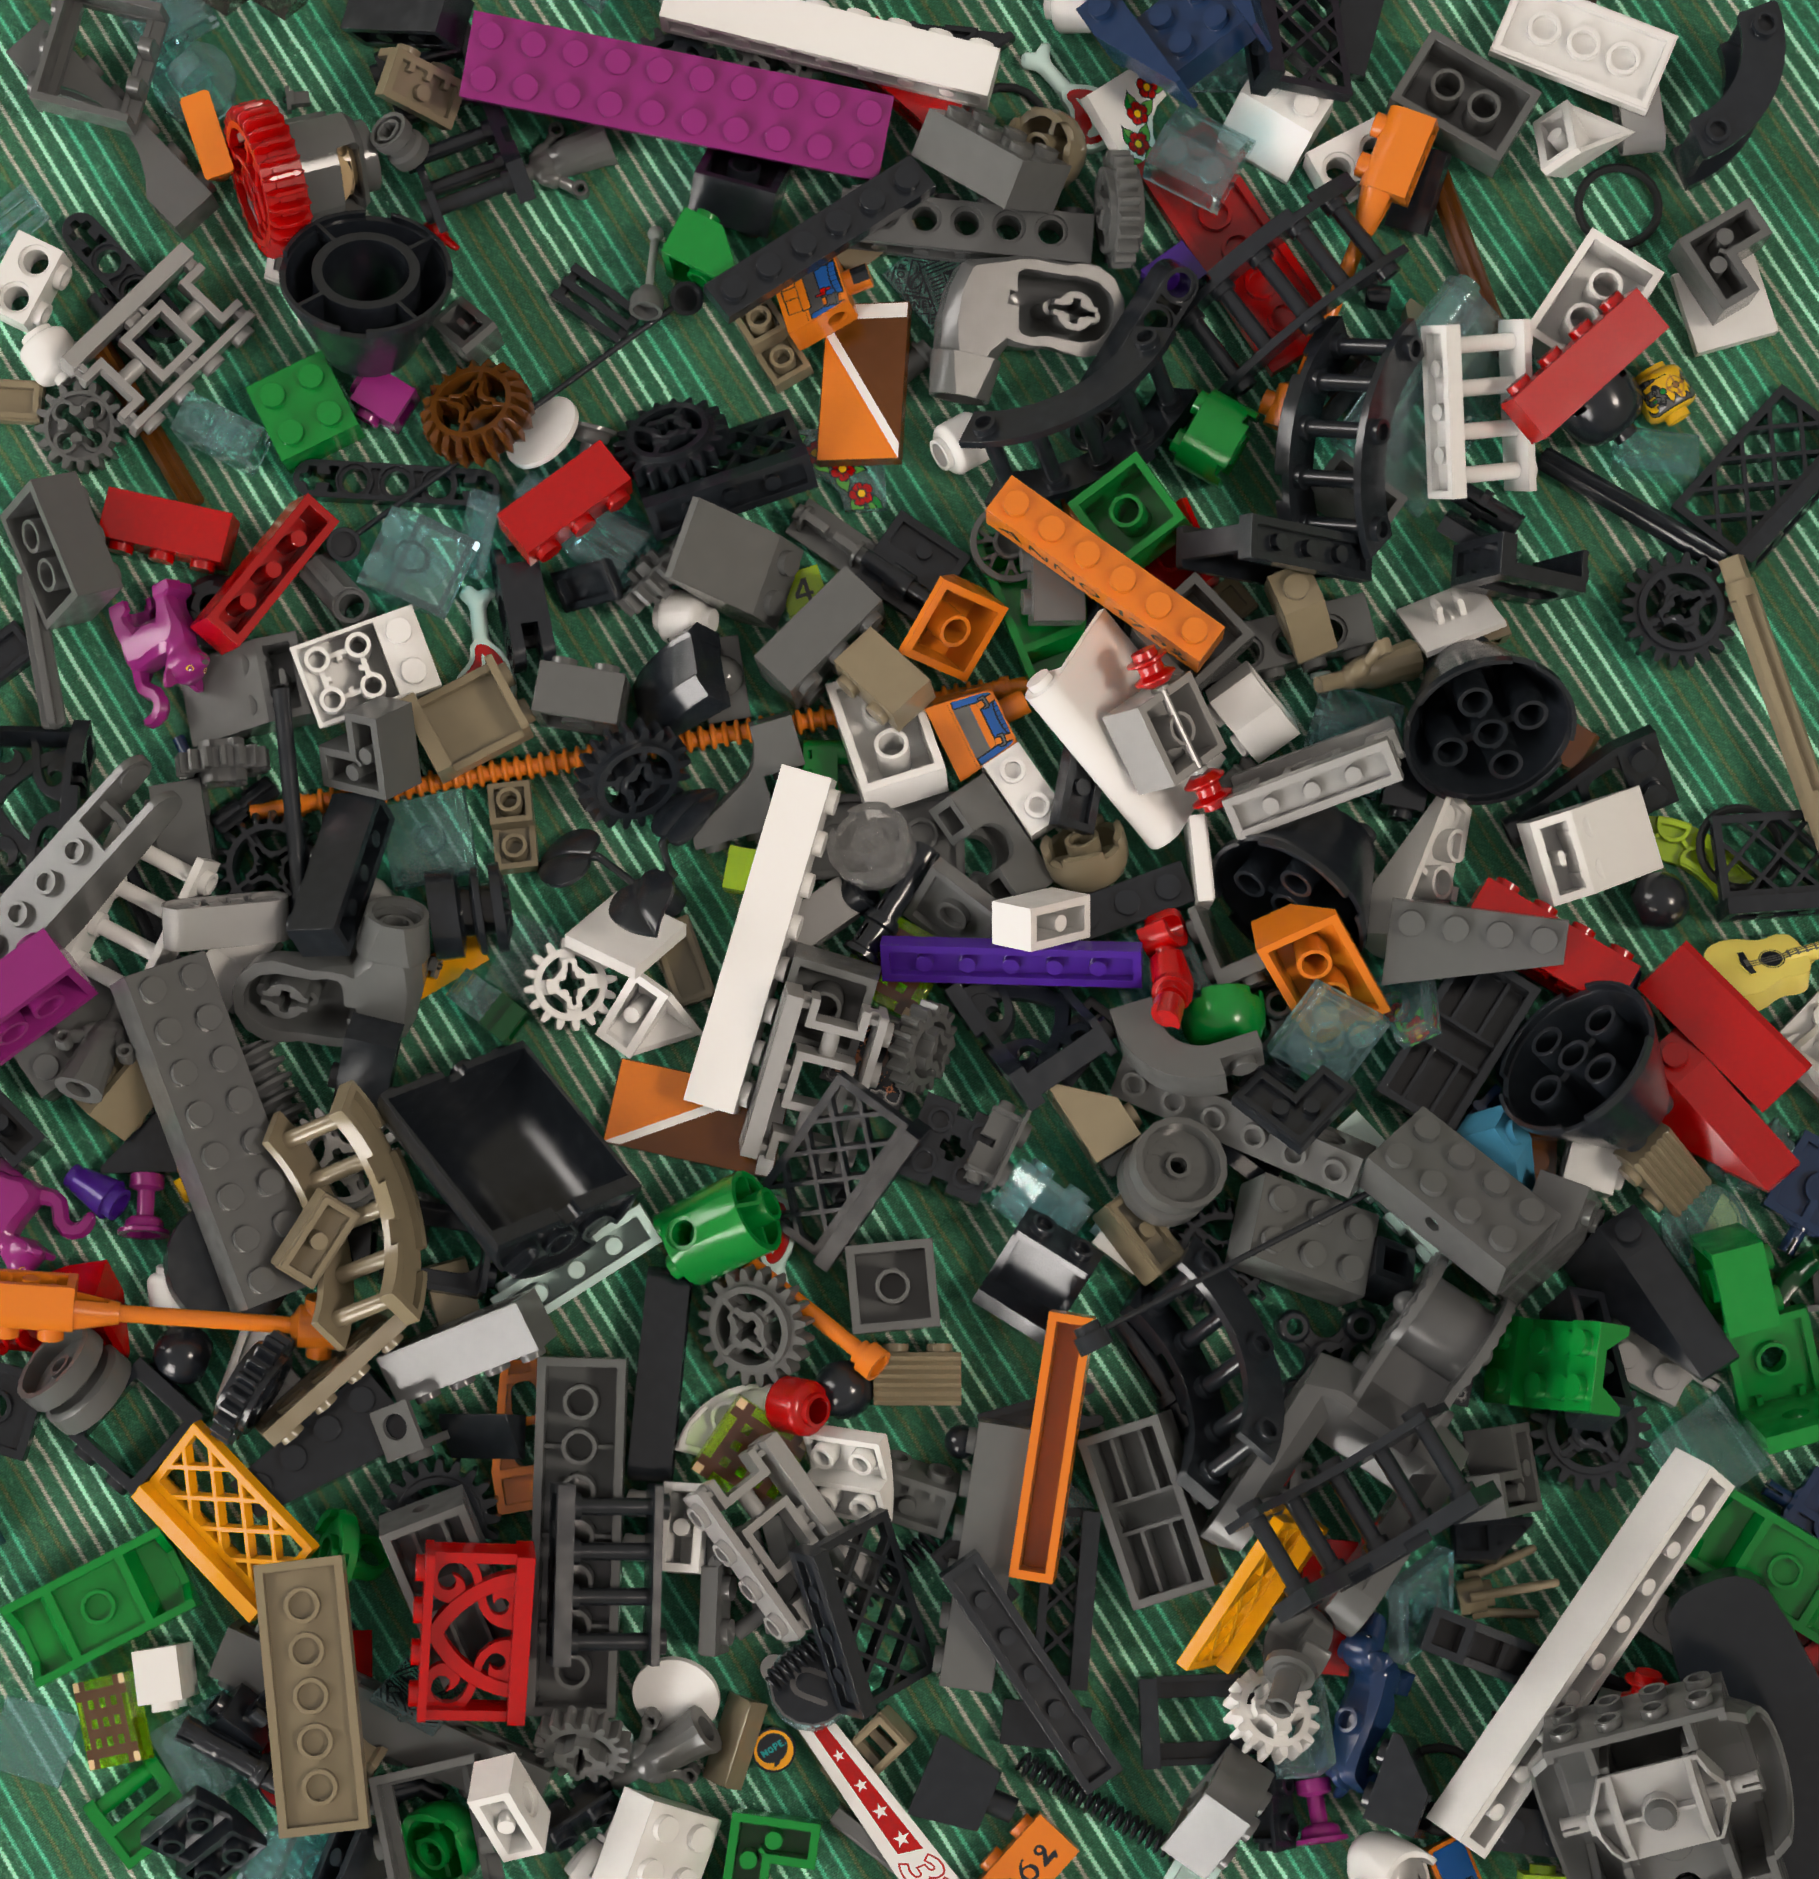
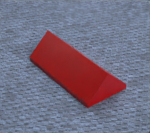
M1687 940L1646 975L1637 987L1762 1113L1812 1066Z

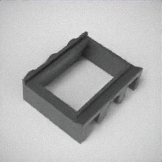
M52 0L51 16L53 18L49 32L44 31L39 43V55L41 56L37 71L33 70L27 83V94L38 112L43 113L44 111L120 130L136 136L170 21V17L163 4L151 0ZM85 8L146 23L143 35L138 42V52L131 75L127 79L126 93L120 112L59 97Z
M480 1753L368 1778L370 1786L368 1788L371 1815L376 1817L379 1832L373 1834V1844L377 1859L379 1861L384 1860L387 1878L384 1879H412L394 1785L461 1769L468 1799L473 1764L476 1761L482 1760ZM469 1807L483 1879H506L502 1859Z

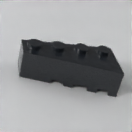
M369 1369L354 1384L347 1383L336 1393V1401L319 1415L313 1412L301 1423L304 1429L290 1443L283 1445L282 1442L278 1443L248 1468L285 1508L385 1458L369 1414L397 1401L393 1393L373 1369ZM391 1414L386 1421L388 1433L393 1438H403L407 1431L405 1420L398 1414ZM419 1425L423 1438L427 1437L428 1435ZM235 1479L229 1485L239 1494L237 1479ZM252 1503L253 1514L257 1518L268 1517L267 1511L260 1504Z

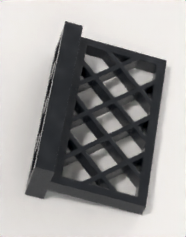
M1261 0L1260 5L1264 20L1268 26L1273 49L1267 52L1257 38L1244 47L1251 94L1266 97L1274 88L1348 102L1353 96L1339 1L1316 0L1326 10L1327 17L1323 19L1307 3L1310 0H1287L1293 6L1287 12L1275 0ZM1297 11L1314 27L1308 33L1291 17ZM1280 25L1298 41L1296 44L1291 46L1280 35ZM1319 32L1331 44L1332 52L1328 54L1312 37ZM1303 46L1319 61L1315 67H1312L1297 52L1300 47ZM1288 60L1303 77L1286 76L1284 61ZM1325 67L1336 78L1337 85L1329 84L1318 71Z
M1781 384L1672 504L1670 511L1701 535L1726 548L1729 557L1736 554L1744 555L1751 575L1819 500V449L1806 450L1804 431L1819 430V412ZM1783 400L1796 410L1797 423L1773 425L1772 410ZM1803 416L1807 418L1809 422H1803ZM1766 418L1767 425L1759 426V424ZM1798 431L1800 451L1776 453L1774 433ZM1768 434L1770 453L1745 455L1744 441L1749 435ZM1739 448V456H1731ZM1816 458V459L1808 466L1807 459ZM1801 459L1802 474L1798 479L1778 480L1777 461ZM1771 462L1772 481L1748 483L1746 464ZM1740 464L1742 484L1717 486L1716 472L1721 466ZM1711 479L1712 486L1703 487ZM1779 489H1788V490L1780 497V490H1779ZM1773 490L1775 504L1771 509L1751 512L1749 492ZM1743 493L1745 512L1720 514L1719 494ZM1695 496H1713L1714 515L1697 516L1685 507ZM1752 520H1760V521L1752 528ZM1746 521L1747 535L1735 546L1722 536L1721 523ZM1715 523L1716 530L1708 524Z
M786 409L730 428L729 434L732 442L727 444L726 447L736 442H743L738 450L727 448V455L717 456L718 459L728 461L722 469L708 466L705 469L706 476L696 475L691 478L690 483L678 482L671 489H669L667 484H660L654 490L651 488L649 481L643 486L638 487L656 541L680 534L693 496L700 497L734 514H739L819 487L806 445L803 444L790 410ZM786 426L778 437L766 435L769 431ZM757 445L768 447L763 455L751 453Z
M1802 810L1717 815L1708 818L1719 903L1715 905L1717 923L1819 915V882L1807 873L1819 859V853L1815 842L1802 832L1808 823L1805 822ZM1790 821H1801V822H1800V824L1796 827V826H1795L1793 823H1791ZM1777 822L1791 834L1780 849L1776 848L1760 834L1768 823ZM1748 824H1760V825L1756 828V830H1754V829H1753L1750 825H1748ZM1735 825L1749 836L1738 852L1734 851L1723 841L1722 826ZM1795 838L1815 853L1803 869L1784 854ZM1753 841L1773 856L1761 872L1742 857ZM1726 856L1731 859L1728 864L1726 863ZM1777 861L1796 875V878L1788 887L1779 888L1766 877V874ZM1735 864L1739 865L1755 879L1747 890L1730 891L1728 872ZM1802 880V881H1804L1808 886H1797V885H1798L1799 882ZM1760 883V884H1762V885H1763L1765 888H1767V889H1755V888H1756V887L1758 886V884Z
M841 1070L762 1183L763 1187L770 1190L786 1189L790 1210H781L779 1220L782 1232L815 1255L816 1258L813 1260V1263L827 1272L845 1251V1246H848L931 1127L919 1118L911 1121L848 1073ZM841 1086L856 1096L859 1111L838 1113L835 1094ZM828 1106L829 1114L822 1115V1113ZM883 1116L897 1126V1128L889 1138L873 1139L869 1117ZM861 1119L865 1140L844 1143L840 1121ZM831 1122L836 1144L815 1146L812 1132L813 1126L819 1123ZM805 1139L806 1148H799ZM884 1146L877 1155L875 1147ZM866 1148L870 1167L867 1171L850 1172L846 1151ZM837 1152L842 1173L822 1176L817 1154ZM808 1155L813 1177L793 1179L789 1161L792 1157ZM782 1173L784 1180L776 1181L779 1175ZM861 1179L854 1188L852 1180ZM843 1181L847 1200L842 1204L828 1205L823 1184ZM814 1185L819 1206L799 1208L795 1187ZM838 1212L831 1221L829 1213ZM821 1214L824 1232L818 1241L803 1230L801 1216Z
M879 1508L813 1545L800 1544L788 1551L838 1713L865 1720L878 1712L877 1704L932 1673V1653L888 1509ZM877 1525L881 1537L874 1553L862 1546L868 1530ZM839 1545L849 1548L841 1572L833 1569L828 1552ZM860 1553L872 1558L864 1583L851 1577ZM883 1564L890 1567L893 1575L887 1593L875 1588ZM849 1583L861 1588L853 1612L846 1610L843 1601ZM872 1594L885 1599L876 1623L864 1618ZM895 1604L901 1606L905 1614L900 1633L887 1628ZM861 1623L874 1629L866 1653L858 1650L856 1643ZM885 1634L897 1639L889 1663L876 1658ZM909 1644L915 1647L920 1664L905 1671L899 1667ZM876 1664L885 1668L886 1672L880 1687L871 1692L868 1679L873 1665Z

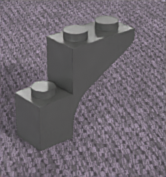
M789 710L748 722L753 742L750 766L745 775L715 804L706 823L693 837L696 850L705 848L706 853L709 854L729 848L731 845L730 840L746 836L747 841L760 839L771 802L764 776L772 774L774 780H777L782 764L794 768L805 765Z

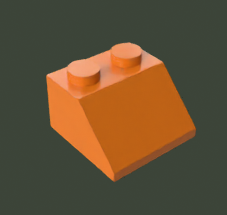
M955 574L940 576L898 651L904 656L967 682L1009 608L988 590Z

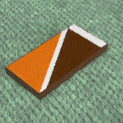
M909 301L855 303L858 312L857 319L824 339L816 462L819 467L902 465L912 306Z
M621 1058L603 1137L607 1144L735 1172L744 1170L751 1175L763 1178L768 1176L776 1164L781 1141H779L774 1161L765 1159V1156L758 1154L757 1160L740 1156L739 1138L748 1108L741 1107L739 1114H730L683 1100L691 1072ZM777 1091L764 1138H768L772 1122L785 1124L788 1109L780 1107L779 1098L781 1092Z

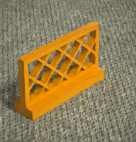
M200 1419L190 1426L150 1480L140 1485L131 1498L250 1623L258 1618L253 1566L310 1559L320 1544L222 1441L210 1435L212 1431ZM197 1438L207 1448L209 1462H195L193 1443ZM173 1469L184 1470L186 1491H182L168 1476ZM196 1470L210 1471L212 1492H198ZM222 1472H230L237 1479L239 1494L224 1493ZM199 1501L214 1502L216 1522H211L200 1510ZM226 1502L240 1503L242 1524L228 1523ZM252 1503L260 1504L267 1511L269 1525L254 1524ZM229 1532L243 1533L246 1554H241L230 1542ZM255 1534H270L272 1555L257 1554ZM282 1535H290L302 1548L296 1557L284 1556Z
M1285 1508L1281 1515H1273L1269 1523L1298 1572L1301 1573L1313 1552L1289 1511ZM1315 1519L1325 1536L1329 1529ZM1258 1539L1176 1662L1184 1670L1190 1671L1216 1665L1227 1675L1233 1674L1273 1615L1272 1607L1281 1602L1285 1597L1283 1590L1286 1586Z

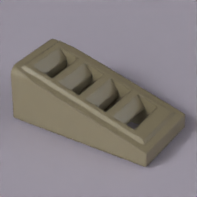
M886 1705L850 1742L873 1766L872 1769L878 1776L917 1738V1734L890 1705ZM879 1725L893 1738L897 1745L880 1729ZM868 1735L887 1754L884 1758L865 1740ZM822 1767V1768L820 1769V1771H821V1772L831 1781V1783L836 1787V1785L834 1784V1782L832 1781V1779L830 1778V1776L828 1775V1773L826 1772V1770L824 1769V1767Z

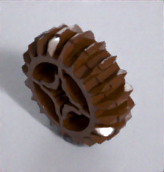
M489 358L481 366L473 359L468 368L463 369L456 364V372L450 376L441 373L442 383L440 385H430L432 396L422 399L425 410L420 412L423 424V434L434 452L439 454L440 457L444 456L445 460L449 461L452 465L459 462L466 469L474 461L482 468L487 459L492 458L499 462L500 454L505 451L514 454L513 444L515 442H526L524 431L533 428L531 416L536 414L531 397L532 393L522 376L515 369L511 370L504 362L496 365ZM496 397L505 398V402H497ZM451 424L459 425V430L450 429Z

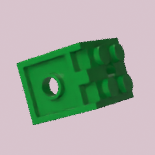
M1803 1303L1784 1307V1310L1778 1311L1782 1326L1733 1339L1728 1338L1739 1354V1359L1727 1366L1739 1423L1769 1455L1819 1442V1360L1808 1308ZM1770 1347H1779L1782 1353L1780 1361L1772 1367L1762 1366L1761 1356L1763 1352Z

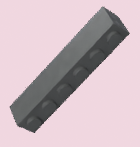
M979 1417L978 1428L969 1426L965 1453L974 1454L971 1471L962 1470L959 1497L967 1498L965 1515L956 1514L952 1535L953 1541H960L958 1559L949 1558L948 1567L973 1549H976L1007 1594L1008 1576L1031 1425ZM952 1596L951 1603L942 1601L939 1628L947 1629L945 1646L936 1645L932 1672L940 1673L939 1686L992 1694L996 1660Z

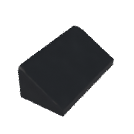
M439 1414V1423L442 1431L448 1430L450 1436L446 1443L452 1458L525 1459L526 1415Z

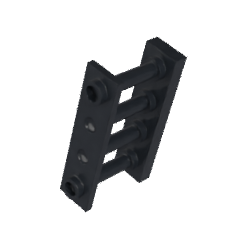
M550 1482L545 1661L550 1666L571 1667V1656H577L578 1651H642V1662L651 1667L660 1666V1655H665L667 1650V1632L665 1628H661L663 1520H669L671 1509L669 1493H664L663 1485L647 1483L646 1498L582 1497L581 1493H576V1485L568 1482ZM582 1515L646 1516L645 1543H581L580 1538H574L575 1520H581ZM580 1561H645L644 1587L580 1588L578 1583H573L574 1565H579ZM579 1606H644L643 1633H578L577 1628H572V1610H578Z

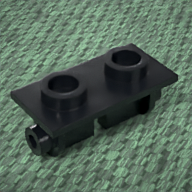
M1288 1758L1280 1765H1275L1273 1760L1268 1761V1759H1265L1262 1763H1259L1275 1774L1267 1790L1273 1796L1262 1814L1257 1817L1261 1821L1253 1834V1842L1258 1843V1851L1278 1853L1297 1847L1296 1839L1299 1833V1823L1294 1814L1292 1795L1295 1789V1778L1290 1769Z
M601 1775L598 1777V1782H592L588 1779L569 1791L568 1793L576 1805L570 1810L561 1797L548 1805L551 1815L545 1849L547 1852L552 1854L555 1851H564L573 1846L578 1841V1836L591 1827L602 1826L613 1819L620 1798L611 1791L613 1787L609 1779Z

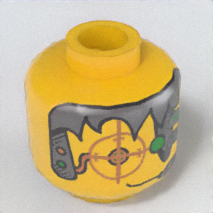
M1660 361L1635 377L1643 396L1641 412L1650 424L1666 422L1668 427H1671L1691 414L1687 407L1695 399V390L1678 365H1665L1663 361Z

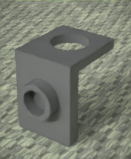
M408 1398L369 1414L388 1463L407 1456L410 1464L435 1454L432 1448L433 1445L450 1438L448 1430L424 1439ZM391 1414L400 1415L406 1422L407 1431L401 1439L393 1438L387 1431L386 1421Z

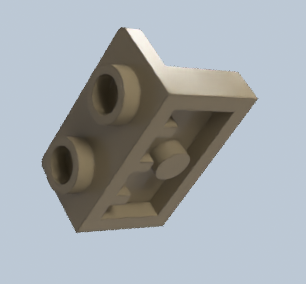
M398 43L396 47L380 48L377 57L386 61L374 95L441 130H452L462 102V98L459 97L462 80L454 76L455 70L439 62L429 63L420 58L421 52L406 44Z

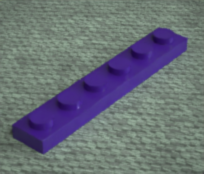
M882 936L880 942L882 981L1142 988L1143 942L1077 940L1033 952L992 944V938Z

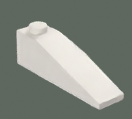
M1436 796L1373 883L1367 942L1365 948L1371 954L1385 960L1393 897L1442 904L1457 902L1459 888L1453 886L1456 863H1460L1464 859L1472 809L1463 799L1446 796L1444 800Z

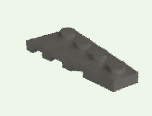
M1393 897L1381 985L1563 965L1569 920Z

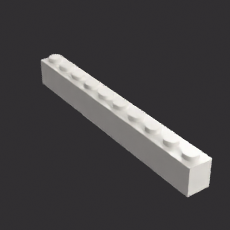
M1675 1447L1426 1816L1428 1820L1483 1859H1486L1533 1789L1527 1763L1543 1745L1544 1717L1549 1716L1553 1710L1562 1706L1573 1705L1576 1708H1580L1590 1704L1735 1488L1714 1467Z

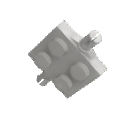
M1611 1317L1612 1324L1622 1325L1621 1322ZM1629 1332V1336L1618 1343L1629 1386L1670 1408L1676 1406L1685 1386L1692 1380L1712 1389L1714 1392L1719 1388V1382L1723 1380V1375L1716 1373L1704 1382L1700 1381L1661 1354L1657 1347L1638 1334L1634 1335Z

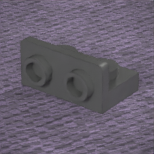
M890 1450L894 1487L893 1518L891 1522L943 1539L962 1475L955 1473L946 1465L924 1463L912 1459L906 1452Z

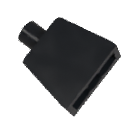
M941 1731L908 1808V1814L978 1831L985 1813L1010 1823L1019 1798L996 1789L1002 1774L1000 1768Z

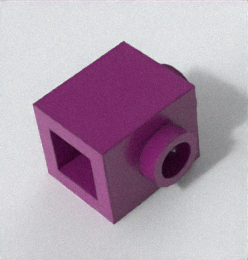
M392 374L379 377L357 376L350 388V393H352L350 400L355 409L358 410L355 414L356 417L375 429L381 424L396 434L400 433L421 400L415 388Z

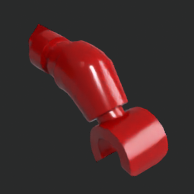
M1167 908L1148 916L1145 919L1144 927L1137 929L1136 932L1140 942H1143V949L1146 955L1150 958L1151 995L1153 998L1151 1007L1152 1018L1161 1026L1180 1029L1184 1009L1189 1006L1193 998L1194 979L1183 951L1178 949L1188 943L1185 921L1179 910Z

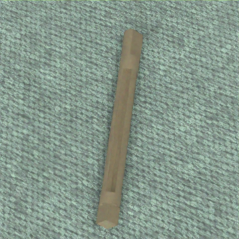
M1736 554L1718 561L1726 584L1725 590L1805 822L1809 824L1819 853V766L1754 578L1749 573L1744 555Z

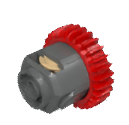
M255 99L239 103V105L231 106L228 109L224 119L225 128L223 131L234 165V172L231 174L234 184L233 188L237 194V203L240 204L242 210V218L246 220L248 231L252 233L253 242L258 245L259 251L263 252V255L271 259L283 258V250L290 239L298 231L315 220L343 211L366 210L371 201L370 192L380 190L382 176L377 149L372 145L370 141L371 132L362 119L352 120L343 112L326 115L325 111H319L284 120V115L279 112L278 107L268 99Z

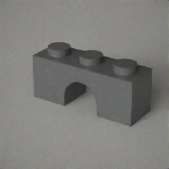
M985 773L958 789L929 810L952 846L963 839L973 838L979 840L988 848L992 857V867L988 875L977 883L995 899L998 900L1041 890L1054 882L1046 868L1043 857L1034 847L1024 828L1015 819L1002 800L999 791L991 784Z

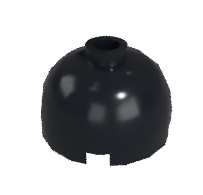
M1625 367L1561 426L1572 438L1584 445L1603 446L1614 440L1619 446L1638 429L1633 422L1642 411L1643 396L1641 388Z

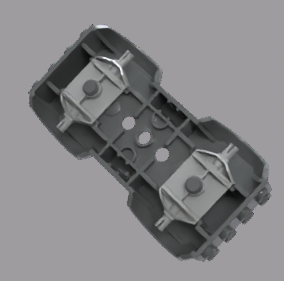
M1707 1671L1695 1672L1686 1676L1681 1682L1666 1686L1664 1683L1659 1682L1648 1684L1642 1687L1638 1693L1623 1697L1619 1694L1605 1695L1598 1698L1594 1704L1576 1708L1573 1705L1562 1706L1553 1710L1549 1716L1544 1717L1543 1745L1527 1763V1768L1542 1817L1566 1879H1676L1677 1876L1685 1872L1694 1873L1700 1879H1790L1782 1855L1793 1842L1795 1809L1792 1782L1784 1748L1769 1714L1759 1705L1730 1697L1721 1671L1712 1674Z

